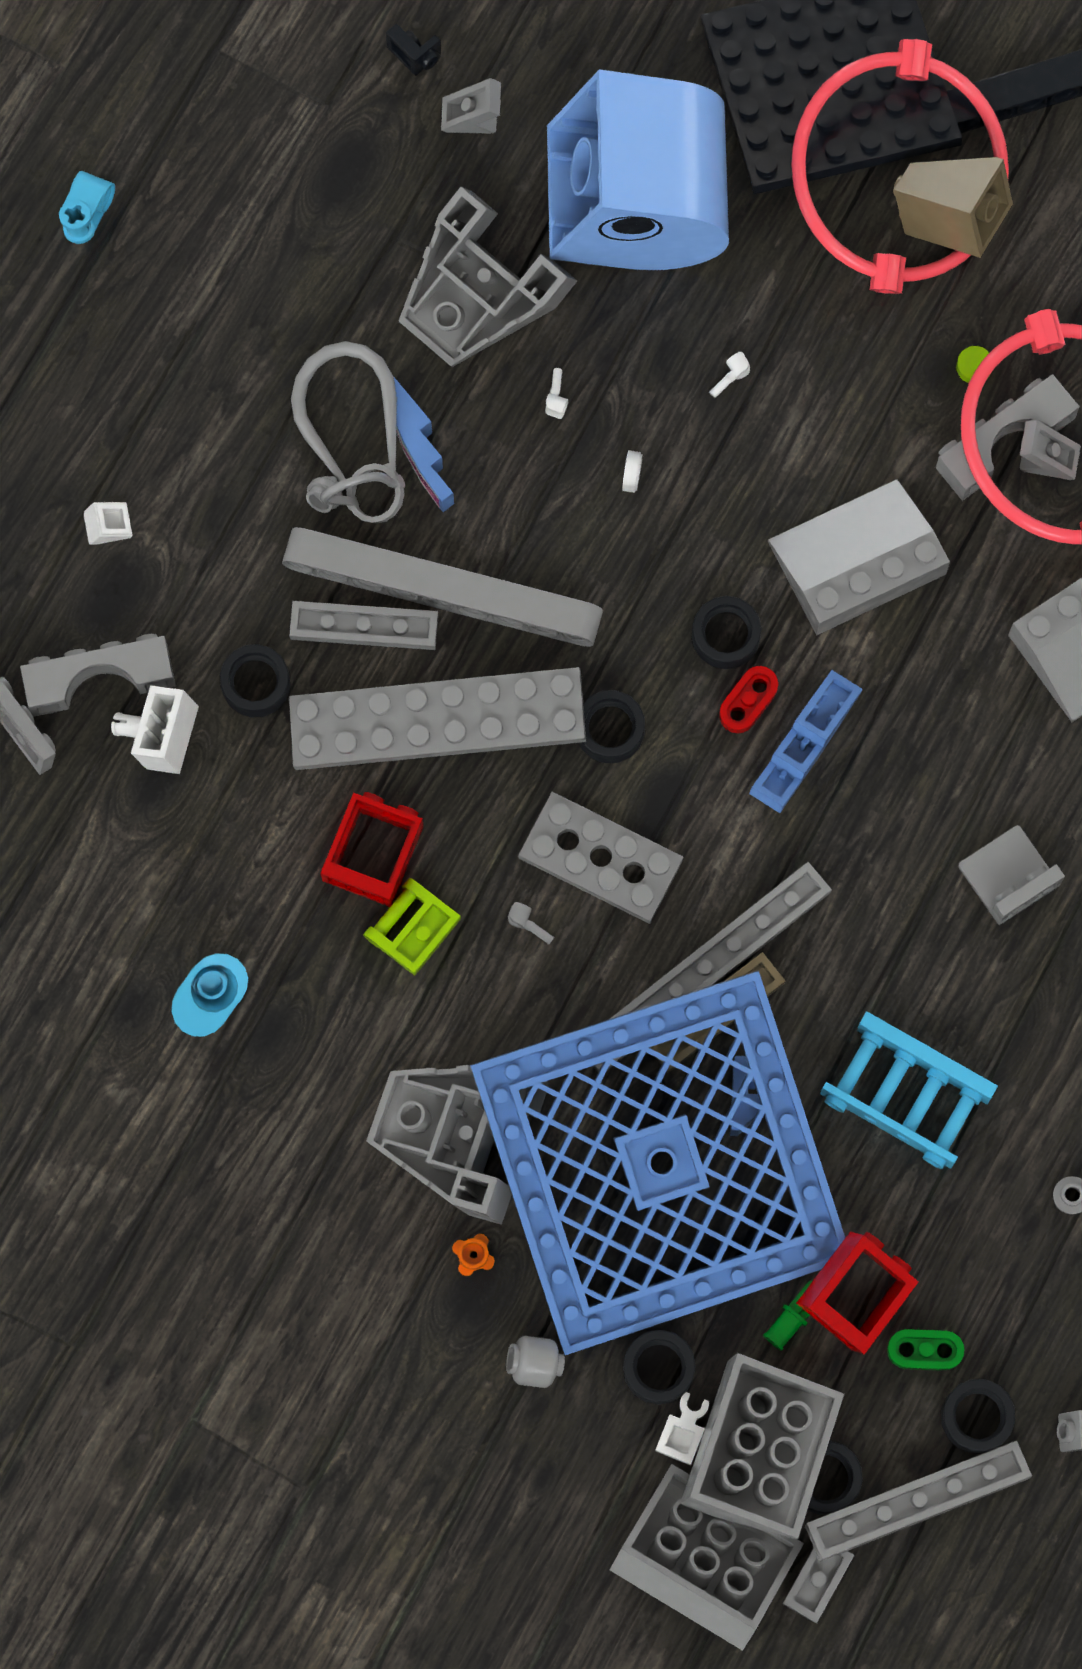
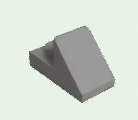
M489 78L442 97L441 130L448 133H495L497 116H500L501 82Z
M1038 420L1026 421L1021 441L1020 456L1022 457L1020 470L1033 474L1075 480L1081 446Z

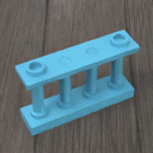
M866 1011L857 1029L858 1032L862 1033L861 1039L863 1042L838 1086L835 1087L828 1082L824 1084L820 1093L826 1097L824 1102L844 1113L845 1109L849 1110L924 1153L923 1159L934 1167L943 1169L945 1165L951 1169L958 1157L948 1150L974 1104L979 1105L980 1102L988 1104L998 1085ZM883 1045L895 1052L894 1058L896 1060L870 1106L850 1096V1093L876 1048L880 1049ZM916 1064L928 1071L926 1074L928 1080L901 1125L882 1113L907 1069L914 1067ZM947 1083H950L961 1090L959 1094L962 1097L936 1143H933L915 1132L941 1086H946Z

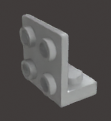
M1018 825L968 856L958 865L998 925H1001L1059 887L1065 877L1057 864L1051 868L1047 866Z

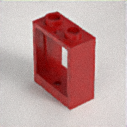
M364 792L363 796L353 793L321 870V878L325 883L390 907L393 904L423 830V820L418 817L419 813L410 807L398 805L396 809L383 804L385 800L375 794ZM360 813L409 831L388 883L339 865Z
M850 1231L796 1304L849 1349L865 1355L919 1281L909 1274L912 1268L905 1261L895 1255L890 1258L882 1251L885 1245L869 1232L862 1235ZM864 1252L894 1277L896 1281L858 1330L825 1301L861 1253Z

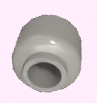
M522 1336L516 1344L512 1343L508 1349L506 1371L508 1374H512L513 1380L519 1385L547 1388L553 1383L556 1376H562L565 1357L564 1354L559 1353L556 1342L551 1339Z

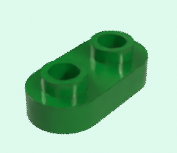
M904 1329L896 1332L891 1337L887 1345V1354L890 1361L902 1369L950 1370L955 1368L963 1359L964 1344L958 1335L950 1331ZM903 1343L910 1344L913 1348L912 1355L909 1357L901 1355L899 1346ZM947 1345L951 1350L950 1357L941 1358L937 1353L938 1346Z

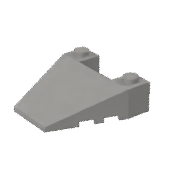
M464 187L458 189L437 217L434 225L436 229L429 247L427 246L422 257L424 260L417 279L414 278L399 318V322L452 367L554 310L577 282L574 277L554 260L540 254L521 279L518 278L476 242L498 213L475 193Z
M462 1065L452 1069L424 1068L390 1071L366 1142L467 1215L502 1225L512 1193L509 1185L499 1178L483 1174L494 1138L471 1067L469 1065ZM548 1081L542 1082V1084L549 1087L550 1083ZM531 1086L519 1090L522 1102H524ZM538 1088L528 1107L540 1113L547 1092ZM526 1112L527 1116L534 1117L533 1115Z

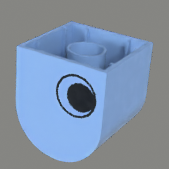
M599 69L547 125L550 259L635 270H668L697 265L717 257L724 252L729 244L725 105L723 99L711 89L690 82Z

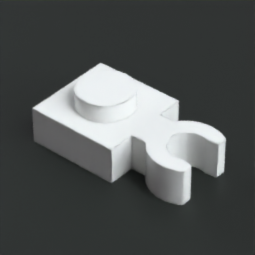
M685 1392L679 1404L682 1413L681 1417L669 1415L655 1451L691 1466L705 1428L695 1425L697 1419L702 1418L706 1414L709 1401L704 1399L698 1411H691L687 1407L690 1393Z

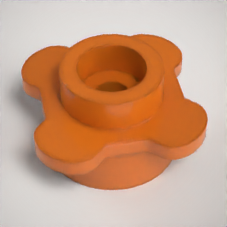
M477 1234L474 1238L465 1241L457 1240L453 1244L452 1250L454 1254L458 1255L460 1262L458 1270L462 1275L470 1276L473 1271L482 1268L490 1270L494 1266V1257L489 1254L487 1248L489 1240L484 1234ZM473 1251L476 1252L477 1257L471 1258L470 1253Z

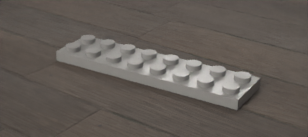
M579 667L289 696L292 755L295 770L586 742L582 680Z

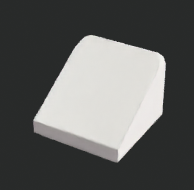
M94 502L84 511L89 544H102L128 539L133 536L126 502Z

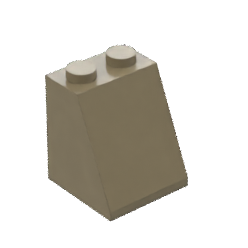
M998 157L910 163L904 174L897 178L893 189L899 209V217L901 218L906 235L981 258L1013 205L1004 159Z

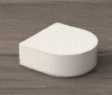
M628 450L622 491L633 493L637 491L643 456L641 452Z

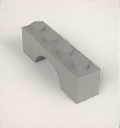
M1053 374L1044 381L1041 378H1037L1024 389L1023 392L1025 394L1016 401L1012 398L1005 401L996 409L995 413L997 415L986 422L984 419H981L975 423L978 449L991 478L994 472L991 449L1000 438L1012 432L1024 431L1026 421L1038 420L1058 432L1076 418L1079 405ZM952 440L947 443L938 453L940 456L936 469L963 501L980 489L968 466L962 440L960 442Z
M145 634L137 637L136 642L122 644L119 641L102 644L100 649L88 652L85 649H74L66 652L64 657L50 659L47 656L36 657L29 660V664L20 666L28 708L33 717L68 710L71 698L78 686L86 679L98 674L122 676L130 681L140 694L148 693L150 685L165 688L176 687L165 636L158 637L157 634Z

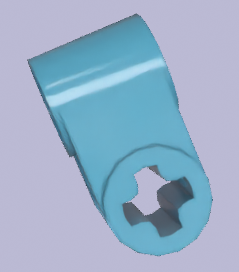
M79 171L59 212V219L63 225L64 235L67 240L75 244H83L91 240L104 213L112 203L115 194L114 183L87 172Z

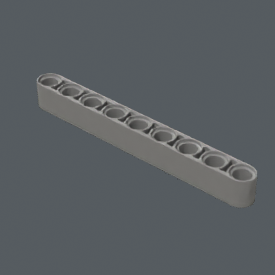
M292 528L282 561L285 567L300 573L580 646L590 647L594 645L603 613L602 608L582 600L305 528Z

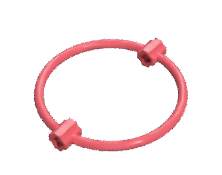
M900 40L898 52L873 54L858 59L834 73L822 84L809 101L801 116L794 137L791 163L792 180L796 199L807 225L823 247L836 259L855 271L870 276L869 290L878 293L901 294L903 282L920 281L944 274L960 265L971 255L955 250L938 261L922 266L905 267L906 257L896 254L876 253L873 256V262H870L844 247L831 234L819 217L809 192L806 175V152L813 124L820 110L833 93L852 78L877 68L896 66L895 76L908 81L928 80L929 72L955 86L975 107L987 129L994 157L1004 159L1007 178L1009 175L1006 141L998 118L988 100L966 76L948 64L932 58V44L924 40Z
M1045 309L1028 315L1024 319L1027 329L1001 342L982 360L968 384L962 405L961 438L964 454L975 481L993 506L1005 517L1024 530L1044 539L1059 543L1082 545V521L1079 523L1081 530L1059 528L1031 517L1008 500L988 474L976 439L975 418L980 393L989 375L1004 358L1030 343L1033 353L1041 355L1061 349L1065 345L1064 338L1082 340V325L1060 323L1056 310Z

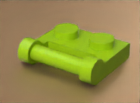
M409 878L402 886L403 892L374 927L369 926L363 936L415 976L461 920V916L418 882ZM415 899L421 901L423 905L393 942L386 938V934Z

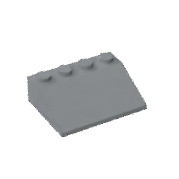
M898 479L768 539V543L816 635L946 575L950 564L934 530Z
M1082 578L1015 621L1008 634L1071 722L1082 716Z
M737 1353L727 1361L680 1504L716 1518L798 1539L844 1394Z
M671 1464L618 1553L610 1571L743 1651L804 1543L798 1539L716 1518L680 1504L690 1475Z

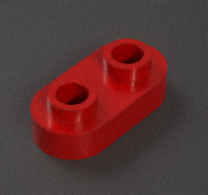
M764 666L750 668L723 701L720 707L719 718L726 730L732 733L748 731L774 699L778 689V679L771 669ZM760 682L766 686V690L758 693L754 691L752 686ZM741 711L744 714V718L736 721L732 719L731 713Z

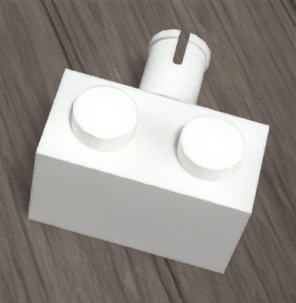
M150 685L142 716L117 712L113 719L119 720L120 723L112 722L111 730L115 736L135 738L131 754L146 769L180 774L199 706L184 690Z

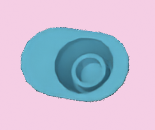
M215 953L204 957L192 967L172 1000V1015L175 1024L183 1032L191 1036H207L216 1032L224 1024L247 990L248 976L242 963L229 954Z

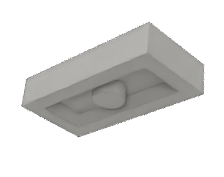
M813 1548L786 1596L783 1605L817 1623L854 1554L846 1551L820 1562Z

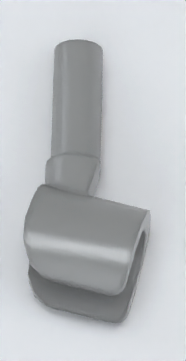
M515 902L508 914L509 923L514 927L531 931L547 944H550L554 937L534 922L528 920L532 909L527 905Z

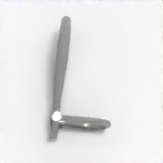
M347 341L326 345L307 358L295 377L291 395L294 422L306 442L339 481L326 488L321 493L320 500L330 505H347L348 509L362 521L375 524L387 522L401 508L405 488L404 479L396 472L397 396L394 376L384 359L366 345ZM342 356L363 360L373 368L380 381L389 463L385 465L376 463L364 465L348 479L341 472L309 420L305 402L308 384L317 369L330 359ZM380 470V471H383V472H385V473H382V472H371V471ZM377 481L394 488V502L389 510L375 517L368 516L362 512L355 497L358 484ZM343 490L347 491V496L335 495Z

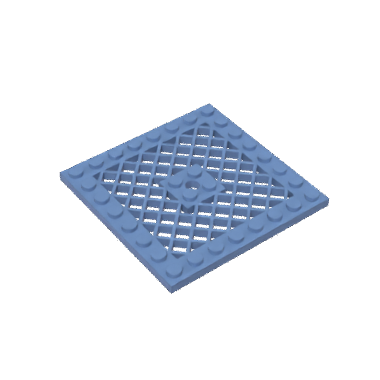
M759 971L470 1065L564 1355L819 1271L825 1266L845 1239ZM734 1020L737 1032L721 1023ZM711 1027L702 1044L685 1036ZM717 1029L735 1037L726 1056L708 1048ZM675 1039L667 1056L649 1048ZM681 1041L699 1049L690 1068L672 1060ZM740 1043L749 1068L732 1060ZM639 1051L631 1068L613 1060ZM646 1052L664 1061L654 1080L637 1072ZM705 1053L723 1061L714 1080L696 1072ZM603 1063L595 1080L577 1072ZM610 1064L628 1073L618 1092L601 1084ZM669 1065L687 1073L678 1092L660 1084ZM729 1065L747 1073L738 1092L720 1084ZM567 1075L559 1092L542 1084V1082ZM574 1076L592 1085L582 1104L565 1096ZM633 1077L651 1085L642 1104L625 1096ZM693 1077L711 1085L702 1104L684 1096ZM752 1079L761 1104L744 1096ZM531 1086L524 1102H522L519 1090ZM538 1088L556 1097L546 1116L528 1107ZM598 1088L615 1097L606 1116L589 1108ZM657 1089L675 1097L666 1116L648 1108ZM717 1089L735 1097L726 1116L708 1108ZM562 1100L579 1109L570 1128L552 1119ZM621 1101L639 1109L630 1128L613 1120ZM681 1101L699 1109L691 1126L686 1114L674 1117ZM741 1101L758 1109L749 1128L732 1120ZM526 1112L543 1121L535 1139ZM585 1113L603 1121L594 1140L576 1131ZM645 1113L662 1120V1122L638 1129ZM705 1113L723 1121L714 1140L696 1132ZM763 1116H765L772 1140L756 1132ZM549 1124L567 1133L558 1152L540 1143ZM609 1125L626 1132V1134L613 1138L618 1152L600 1143ZM729 1125L746 1133L737 1152L720 1144ZM573 1136L591 1145L582 1164L564 1155ZM694 1137L711 1145L702 1162ZM753 1137L770 1145L761 1164L744 1156ZM597 1148L615 1157L606 1176L588 1167ZM538 1149L555 1157L547 1175ZM717 1149L734 1157L725 1176L708 1168ZM775 1151L784 1176L767 1168ZM658 1152H667L672 1159L670 1169L664 1173H657L651 1167V1159ZM561 1160L579 1169L570 1188L552 1179ZM741 1161L758 1169L749 1188L731 1180ZM620 1162L629 1188L612 1180ZM585 1173L603 1181L594 1200L576 1191ZM705 1173L722 1181L713 1200L696 1192L710 1187ZM764 1173L782 1181L773 1200L755 1192ZM550 1185L567 1193L559 1210H557ZM609 1185L627 1193L618 1212L600 1204ZM728 1185L746 1193L737 1212L719 1204ZM787 1187L796 1212L779 1204ZM685 1195L677 1212L660 1204ZM573 1197L591 1205L582 1224L564 1216ZM693 1197L710 1205L701 1224L684 1216ZM752 1197L770 1205L761 1224L743 1216ZM632 1198L637 1211L649 1207L641 1224L624 1216ZM597 1209L615 1217L605 1236L588 1228ZM657 1209L674 1217L665 1236L648 1228ZM716 1209L734 1217L725 1236L707 1228ZM776 1209L793 1217L784 1236L767 1228ZM561 1221L579 1229L570 1247ZM621 1221L638 1229L629 1248L612 1240ZM680 1221L698 1229L689 1248L672 1240ZM740 1221L757 1229L748 1248L731 1240ZM800 1223L803 1234L792 1237ZM584 1233L602 1241L593 1260L576 1252ZM644 1233L662 1241L653 1260L636 1252ZM704 1233L722 1241L713 1260L695 1252ZM764 1233L780 1240V1242L756 1249ZM608 1245L626 1253L617 1272L600 1264ZM668 1245L686 1253L677 1272L660 1264ZM728 1245L744 1252V1254L721 1261ZM573 1257L590 1265L582 1283ZM632 1257L650 1265L641 1284L624 1276ZM692 1257L708 1264V1266L685 1273ZM596 1269L614 1277L605 1296L588 1288ZM656 1269L672 1276V1278L649 1285ZM620 1281L636 1288V1290L613 1297ZM585 1293L600 1300V1302L588 1305Z

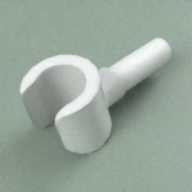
M743 352L734 354L726 361L731 371L709 391L714 398L735 379H742L749 374L750 365Z
M554 368L552 387L546 399L545 412L547 415L562 419L568 405V399L559 396L562 369Z

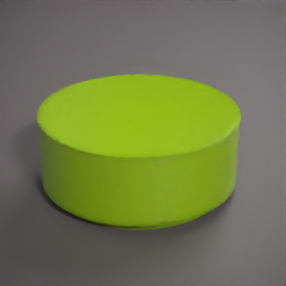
M971 346L960 353L956 369L963 381L970 382L977 367L989 354L985 348Z

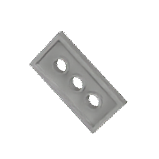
M551 792L518 855L519 859L649 924L684 858L554 792ZM566 832L575 834L579 839L577 847L572 850L562 849L557 843L561 834ZM596 849L607 850L611 854V862L604 867L594 865L590 859L592 852ZM630 865H637L643 869L645 876L638 883H630L623 876L625 868Z

